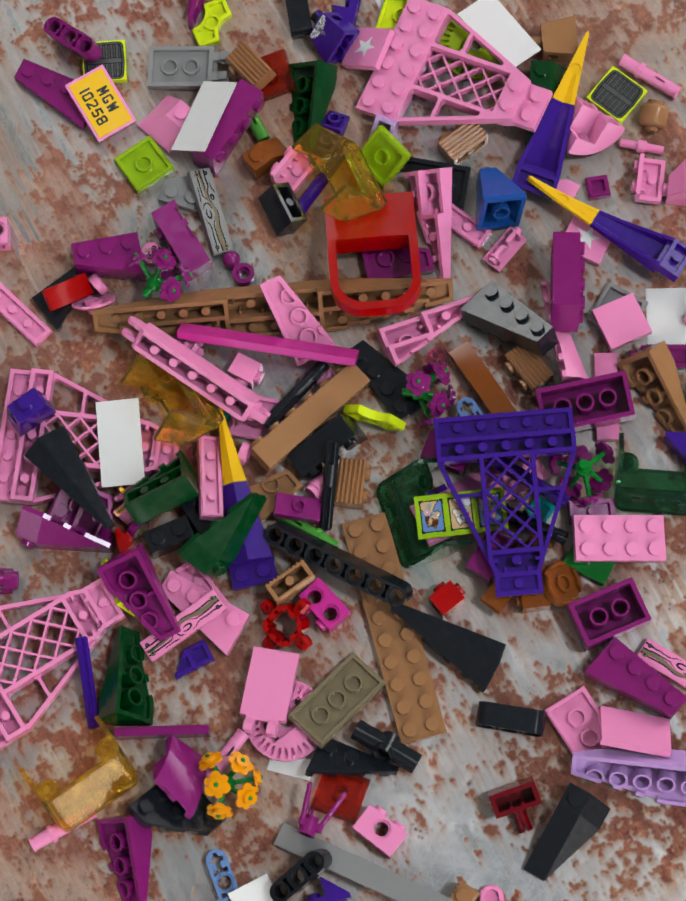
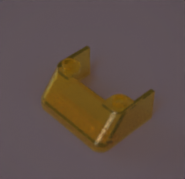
M315 123L292 145L293 150L308 156L309 165L315 172H321L326 175L334 192V195L320 207L321 211L334 216L340 221H349L380 211L387 204L362 150L352 140Z
M137 354L120 381L122 385L140 388L146 400L160 402L165 408L168 415L153 437L157 441L185 446L217 429L224 420L216 404L143 355Z
M98 715L94 719L106 736L97 743L95 749L101 762L66 787L61 789L57 782L51 779L43 780L35 785L24 768L19 770L51 818L62 831L69 832L76 829L135 787L139 779L137 771Z

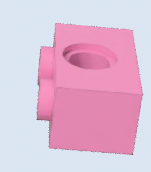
M369 805L352 829L391 859L408 837V834L405 833L407 828L397 820L391 822L386 818L388 813L378 805L375 808ZM377 825H386L388 833L385 836H378L375 833Z

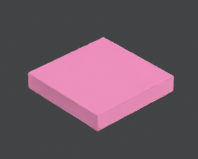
M633 293L595 308L591 312L610 351L652 334V330Z

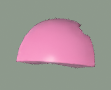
M576 96L566 150L574 155H590L600 152L619 139L625 128L612 116L599 111L597 106Z

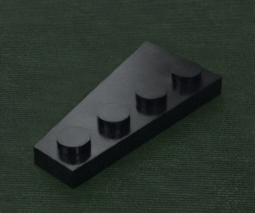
M364 340L351 348L359 350L356 365L371 380L368 386L390 414L404 421L422 408L419 400H414L412 397H403L402 389L406 388L408 383L405 372L397 366L395 367L386 357Z

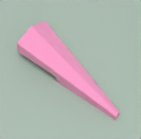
M452 167L404 172V178L409 180L413 191V198H415L419 210L416 214L426 244H430L433 252L432 261L437 264L440 273L438 278H451Z
M544 281L540 285L547 322L550 324V282ZM555 331L558 343L554 347L561 383L587 379V374L570 332Z
M475 295L421 312L420 316L378 329L376 336L384 356L395 367L400 365L463 318L460 309Z

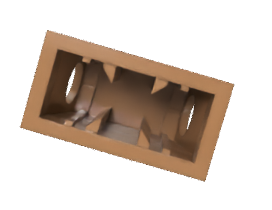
M575 16L542 23L540 25V36L531 37L542 49L543 61L570 63L578 49Z

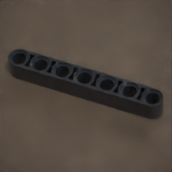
M278 521L265 530L264 537L270 545L300 560H304V562L392 606H400L413 596V588L407 581L286 521ZM276 529L280 531L281 538L277 536ZM295 539L300 541L301 548L296 545ZM315 549L320 551L321 558L316 555ZM335 559L341 562V568L337 566ZM356 569L360 570L362 578L357 576ZM376 579L381 581L382 588L377 586ZM396 589L402 592L403 598L396 594Z

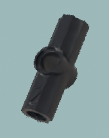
M362 720L359 721L351 735V739L372 750V754L377 760L381 762L391 761L410 773H413L422 757V754L402 744L399 736L394 732H381Z

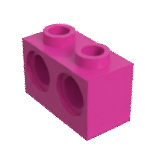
M319 577L298 595L299 600L306 598L308 601L309 597L313 594H318L322 597L319 603H311V607L306 613L307 615L311 613L316 618L314 623L322 631L326 629L331 634L351 616L350 610ZM327 611L337 613V617L331 621L326 620L324 615Z

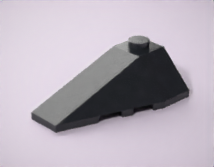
M570 782L523 869L545 881L599 831L610 808L589 792Z

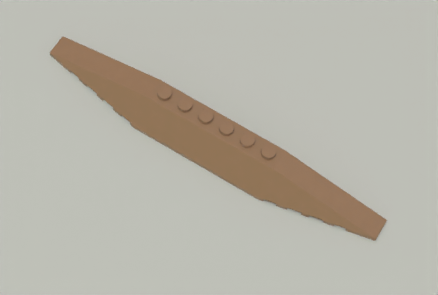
M339 278V285L343 293L353 300L362 302L397 298L403 295L412 283V278ZM421 278L419 298L410 308L403 312L409 313L415 311L416 308L424 306L427 308L453 301L452 278ZM330 279L288 283L326 332L349 329V326L371 323L372 320L383 317L387 319L394 315L361 317L344 312L335 304L332 298ZM260 285L183 293L171 303L161 298H154L92 309L94 328L97 332L121 334L123 327H127L138 334L139 331L128 323V318L134 316L146 324L152 323L168 335L177 337V330L182 322L267 336L283 335Z

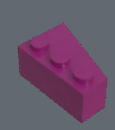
M172 200L151 213L156 228L153 232L159 241L163 240L167 245L165 249L172 252L171 256L176 258L178 263L176 268L180 275L182 272L179 264L182 263L184 269L188 267L189 272H192L191 277L193 280L212 269L211 260L198 238L190 230L186 218L183 219L179 213L176 201Z
M137 232L71 243L76 274L85 272L86 275L91 276L93 273H96L99 277L110 276L118 277V279L122 280L126 278L146 282V275L138 263L131 267L128 266V263L132 261L130 257L135 252L141 251Z

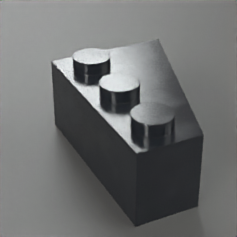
M339 413L289 453L287 457L303 478L313 479L323 472L328 441L339 442V460L368 438L353 418Z

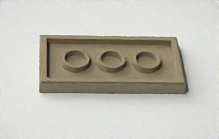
M352 652L287 715V718L322 749L385 687L386 682Z

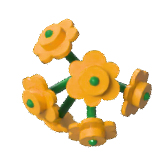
M220 751L215 753L208 752L199 761V769L201 771L208 768L213 769L210 773V778H205L204 784L206 785L205 794L207 796L215 795L219 799V802L207 805V814L218 820L233 816L232 808L224 805L226 793L230 791L235 793L238 797L235 801L236 806L247 810L250 805L256 803V792H259L258 785L262 784L261 779H263V776L260 775V770L255 771L254 764L249 762V757L238 751H234L228 758V762L231 764V771L228 775H222L216 766L223 759ZM251 771L253 774L251 777L236 780L232 778L235 773L239 772L244 776ZM254 781V785H255V786H252V785H251L250 783H248V782ZM244 783L242 789L234 788L235 785Z

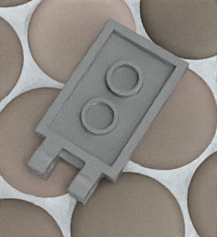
M150 46L147 88L148 90H200L203 81L229 82L230 78L227 76V71L217 72V64L221 66L230 65L226 60L229 52H215L214 46Z

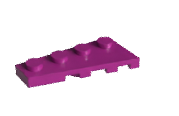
M23 59L14 76L15 80L84 131L87 124L65 89V85L74 79Z

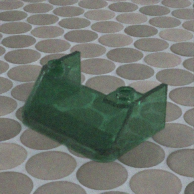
M619 433L614 481L615 507L621 511L686 516V463L684 472L639 469L637 456L624 452V433Z
M437 458L417 459L380 482L377 486V498L382 513H385L399 562L404 568H413L449 557L473 543L472 539L454 540L450 537L429 547L425 539L418 540L417 522L409 506L414 505V497L424 496V494L432 489L433 478L430 470L437 467Z

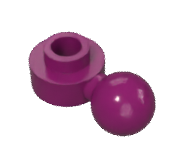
M227 251L223 255V263L226 267L233 268L232 277L234 282L241 287L251 285L255 279L253 267L248 263H240V256L237 252ZM244 274L248 275L245 279L240 278Z

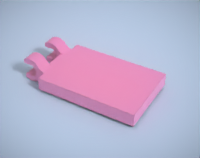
M254 646L239 713L240 716L246 717L242 728L245 733L254 734L256 721L268 722L265 733L267 737L277 738L279 723H287L300 654Z

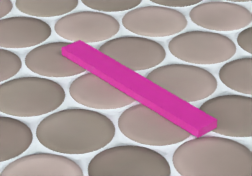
M182 322L177 330V338L181 340L341 365L355 366L359 356V350L190 323Z

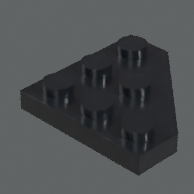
M157 784L127 808V811L142 827H163L168 831L183 833L185 831L198 832V835L205 836L211 834L226 820V818L218 820L207 814V805L212 803L203 793L193 817L190 819L186 818L184 815L185 809L178 801L172 802Z

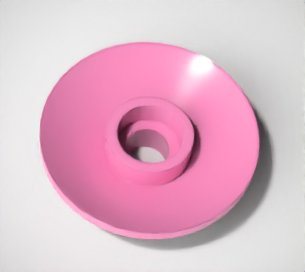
M106 293L104 295H88L72 302L71 307L88 311L89 315H93L92 309L107 307L116 298L115 295Z

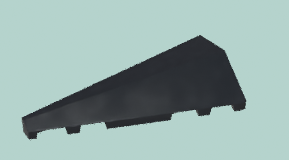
M61 426L39 437L24 456L101 525L111 531L115 523L111 520L106 510L107 507L101 500L97 492L98 489L85 463L80 459L76 451L77 448L68 435V430Z
M406 605L392 606L390 612L392 614L396 613L404 620L406 627L410 630L413 628L421 635L423 642L448 664L452 663L462 672L461 675L465 679L469 678L478 686L477 689L483 693L486 690L500 664L506 644Z

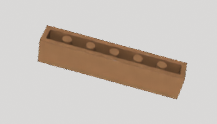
M356 364L355 366L341 365L335 371L336 375L331 380L326 378L319 384L318 387L320 389L316 393L310 392L302 399L303 404L298 408L292 407L285 414V420L281 423L276 421L268 429L270 433L264 438L259 436L253 441L250 454L267 473H270L287 458L289 453L342 410L345 404L350 403L368 387L371 380Z

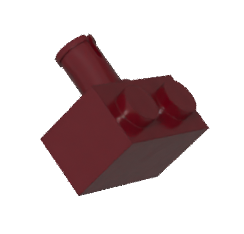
M532 776L487 792L496 819L513 814L519 834L525 833L523 822L527 831L533 829L526 809L542 802Z

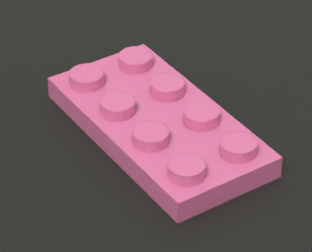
M573 515L571 517L574 562L666 561L663 515Z

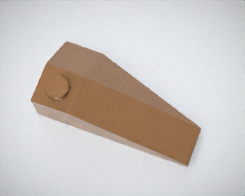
M665 341L648 346L619 361L617 364L620 370H626L629 386L632 389L635 387L643 396L641 400L645 405L649 403L656 411V417L662 425L670 432L686 433V403L675 360Z

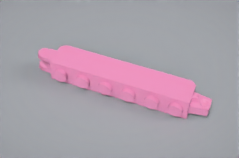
M134 316L128 318V323L137 329L139 333L137 334L131 329L123 327L121 334L133 342L131 346L135 351L240 421H246L247 419L253 421L255 419L261 424L266 423L271 413L262 407L263 403L260 402L262 397L152 323L146 324Z

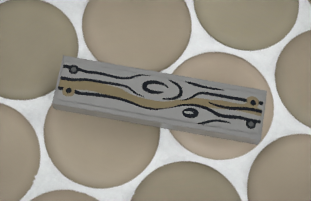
M210 167L189 171L187 176L211 256L234 251Z

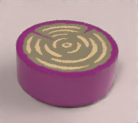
M133 521L127 532L136 540L144 534L143 532L147 531L149 522L138 526Z

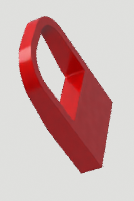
M413 191L324 199L330 286L335 304L344 312L361 317L397 314L410 308L417 301L421 293V270ZM409 248L412 283L403 295L389 300L362 302L349 298L341 290L338 278L337 254Z

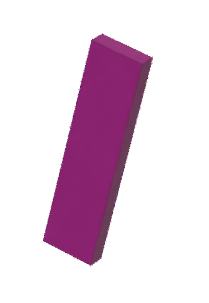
M208 724L114 728V737L117 740L167 739L172 734L177 738L211 737V729Z

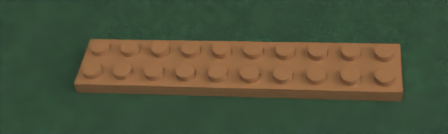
M386 512L341 523L350 554L404 580ZM356 569L357 576L362 578L360 570ZM376 579L377 586L382 588L381 581ZM359 589L383 680L386 682L385 687L401 743L408 745L447 734L420 635L413 628L410 630L406 627V622L396 613L392 614L390 612L392 605ZM396 589V594L403 598L402 592ZM410 599L403 603V605L412 608Z

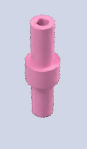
M621 138L619 147L634 149L637 153L644 154L649 152L663 155L664 146L650 144L646 140L641 139L634 141Z

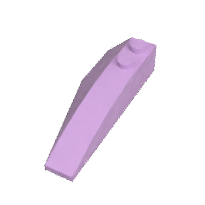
M620 748L573 752L572 775L597 783H609L613 785L612 788L621 791L624 788L635 792V795L643 798L646 795L657 799L656 802L686 807V751L671 749L672 752L669 758Z

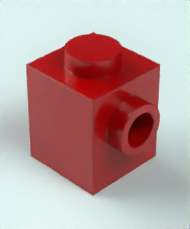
M450 580L445 584L443 581L433 589L434 593L429 596L428 600L440 617L444 619L465 603V597L463 596L465 591L458 583L454 585Z

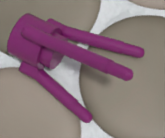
M0 567V587H4V589H0V595L13 594V589L19 588V571H14L13 568Z
M308 782L297 832L308 838H314L316 833L321 834L324 826L346 798V792H343L319 824V819L313 816L317 803L316 797L313 798L307 814L312 782Z

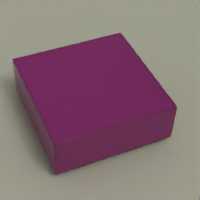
M607 175L585 178L588 201L611 197Z

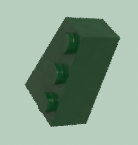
M182 450L176 453L177 458L169 464L165 465L162 463L158 466L160 471L148 479L145 476L123 493L125 508L138 526L151 521L165 512L173 510L184 502L193 500L199 495L194 468Z

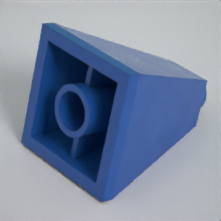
M483 167L479 169L476 183L477 231L507 228L509 226L515 227L520 224L527 195L496 167Z

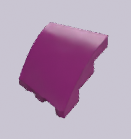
M59 487L47 513L52 516L51 519L59 523L65 522L79 532H87L113 545L112 530L110 531L101 525ZM98 490L97 492L105 503L106 510L113 521L111 512L112 496Z
M172 734L166 739V755L153 765V781L166 793L172 802L178 801L185 809V817L190 819L193 817L201 798L206 770L201 771L199 769V761L202 756Z

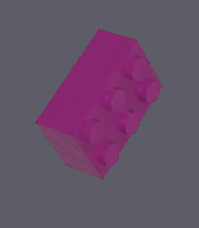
M632 577L569 603L566 608L585 652L612 641L614 637L619 638L648 626L652 620Z

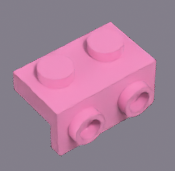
M296 142L294 146L291 145L286 149L284 158L272 166L270 170L271 182L273 184L289 182L295 194L317 168L319 161L304 151L299 142Z
M640 153L639 160L634 161L633 173H637L636 181L632 180L631 194H635L634 202L660 205L666 161L644 158V153Z

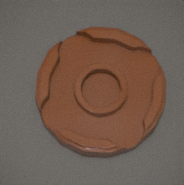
M555 561L547 565L542 572L543 592L553 605L560 608L567 607L569 603L579 599V592H581L582 588L580 577L572 566L565 564L567 562Z

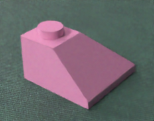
M167 95L137 126L148 136L150 135L169 154L191 108L182 100Z
M686 159L669 175L667 183H663L662 196H666L665 204L686 206Z

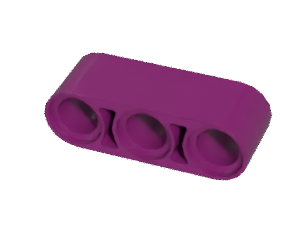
M51 17L45 22V32L56 43L87 62L92 63L100 59L102 49L91 37L58 17Z

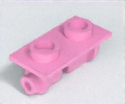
M509 226L482 260L498 272H501L527 241V238L521 235L522 230L519 227L512 228Z

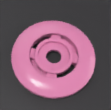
M295 681L289 713L297 706L295 700L301 702L313 691L310 686ZM256 721L254 734H248L250 741L260 753L276 761H296L308 756L318 747L294 724L285 728L279 723L277 741L267 737V734H265L266 731L263 723L268 722Z

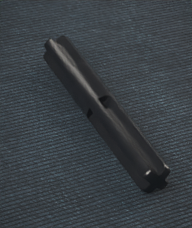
M317 361L270 411L271 415L266 423L262 424L264 428L268 430L276 421H280L329 369V365L326 362Z
M333 440L328 441L326 444L319 525L323 530H331L333 522L339 442Z

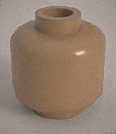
M648 99L646 103L641 105L638 122L641 126L645 127L644 131L657 133L658 129H663L667 126L669 108L665 106L664 101Z

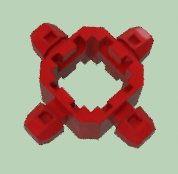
M302 598L295 604L284 603L277 605L271 599H265L260 604V608L265 615L269 616L263 621V631L267 636L262 641V647L275 649L277 646L288 647L296 644L301 650L307 651L313 645L310 637L304 635L310 628L309 618L305 614L310 609L311 603L306 598ZM286 611L292 619L297 621L295 623L297 625L296 631L288 638H285V635L276 629L277 625L275 624L277 618Z

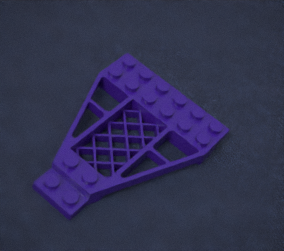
M572 407L433 419L437 466L494 575L496 598L543 594L541 569L577 452ZM569 455L570 460L562 486L539 487L536 458ZM514 459L508 466L501 461ZM518 459L528 466L522 476L511 469ZM490 461L489 464L485 467L484 462ZM495 461L505 468L498 478L488 471ZM478 463L481 491L479 493L458 494L444 466ZM530 470L532 485L523 479ZM508 471L518 479L511 488L500 481ZM485 474L495 481L488 490ZM520 482L530 489V492L524 499L513 492ZM497 484L507 491L500 501L490 494ZM560 492L548 534L543 537L539 494ZM532 493L534 508L526 502ZM510 494L520 502L513 512L502 504ZM487 496L497 504L490 513ZM480 498L482 500L485 542L481 540L461 501L462 499ZM522 505L533 512L526 522L515 514ZM499 507L509 514L502 524L492 517ZM534 516L537 532L528 525ZM512 517L522 524V527L515 535L504 527ZM490 520L499 527L492 536ZM524 528L535 535L528 545L517 537ZM501 530L512 537L505 547L494 540ZM536 539H537V540H538V546H536V547H531V545H532V544L536 541ZM514 540L524 547L507 549ZM492 543L500 550H492Z

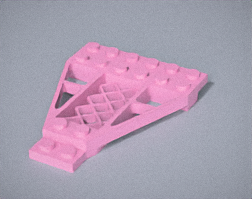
M408 0L393 30L394 36L379 71H373L355 107L356 110L372 117H376L377 113L397 121L398 127L498 124L501 126H517L535 133L553 96L552 91L533 85L528 77L449 8L425 0ZM450 20H453L469 34L463 49L460 51L439 44ZM473 42H478L503 65L469 55L468 52ZM446 58L456 62L448 65ZM443 59L446 66L434 70L431 63ZM428 65H429L432 72H429V73H427V74L424 75V73H425V71H426V69H427V67H428ZM463 65L465 73L453 77L451 70ZM466 65L474 67L475 69L468 71ZM449 72L451 79L439 83L436 76ZM483 72L485 80L473 84L471 77ZM485 72L494 74L495 76L488 78ZM435 78L437 85L424 88L422 82ZM468 78L471 85L459 90L456 83ZM502 79L505 86L493 91L491 83ZM454 84L456 92L444 95L442 89ZM488 85L491 92L479 97L476 90ZM474 91L476 99L464 102L462 95ZM414 95L436 102L430 117H404ZM493 98L496 105L484 109L481 103ZM444 105L473 116H438Z
M11 368L0 429V502L36 506L54 500L56 493L37 497L41 470L24 455L39 437L47 434V431L51 432L49 426L57 420H60L74 438L72 442L75 445L79 444L84 452L79 455L80 459L82 460L88 456L93 462H84L88 471L101 473L100 459L96 462L90 455L91 452L99 447L98 437L94 434V431L97 429V416L86 414L89 398L96 402L108 400L56 374L53 370L31 368L30 371ZM56 382H60L83 394L80 413L55 410V414L22 437H20L8 420L7 406L32 388L43 393L51 405ZM140 418L145 476H151L160 471L158 466L162 463L167 465L177 458L176 453L180 450L182 429L158 426ZM65 421H73L69 425L65 423ZM82 422L87 431L76 437L71 429ZM87 423H92V424H95V425H93V426L90 428V427L87 425ZM91 434L97 442L86 450L80 441ZM101 481L95 483L97 489L102 488Z
M100 578L83 589L69 591L66 594L0 606V617L7 627L5 631L0 633V644L7 640L6 646L0 645V649L5 650L2 662H0V750L28 734L79 669L77 659L52 693L49 692L43 681L45 674L77 656L75 642L74 645L62 642L65 630L76 632V638L81 635L87 636L91 653L106 634V629L126 618L120 607L115 604L113 595L106 589ZM48 604L13 626H10L3 614L6 611ZM54 611L65 613L62 625L50 623ZM48 615L46 622L40 621L42 618ZM69 615L78 629L66 626ZM34 623L45 626L42 638L30 635ZM28 627L26 634L19 633ZM49 627L61 629L58 641L46 639ZM14 635L25 638L22 650L10 647ZM29 639L41 641L38 654L26 651ZM45 642L57 645L54 657L42 655ZM61 646L71 648L58 656ZM9 651L21 654L18 666L6 663ZM25 655L37 657L34 669L22 667ZM41 658L51 660L47 664L38 668ZM5 667L16 669L13 682L2 679ZM20 671L30 673L18 681ZM39 681L48 698L30 722L25 724L13 704L11 696L32 682ZM2 683L8 684L10 686L5 689Z

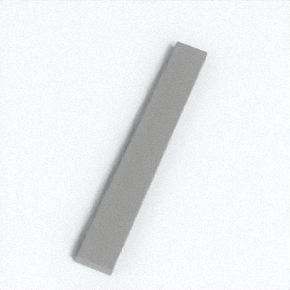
M283 823L274 842L275 846L301 858L316 849H327L332 856V863L327 870L395 901H455L317 837L308 838L297 832V828ZM315 855V863L321 866V858Z

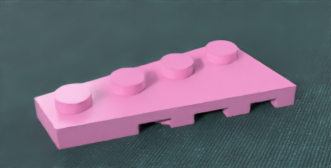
M281 275L260 283L262 292L284 338L338 346ZM293 357L297 367L311 361L309 359Z
M172 570L162 585L167 598L181 612L209 592ZM223 600L228 609L204 625L200 630L223 653L229 656L251 615Z

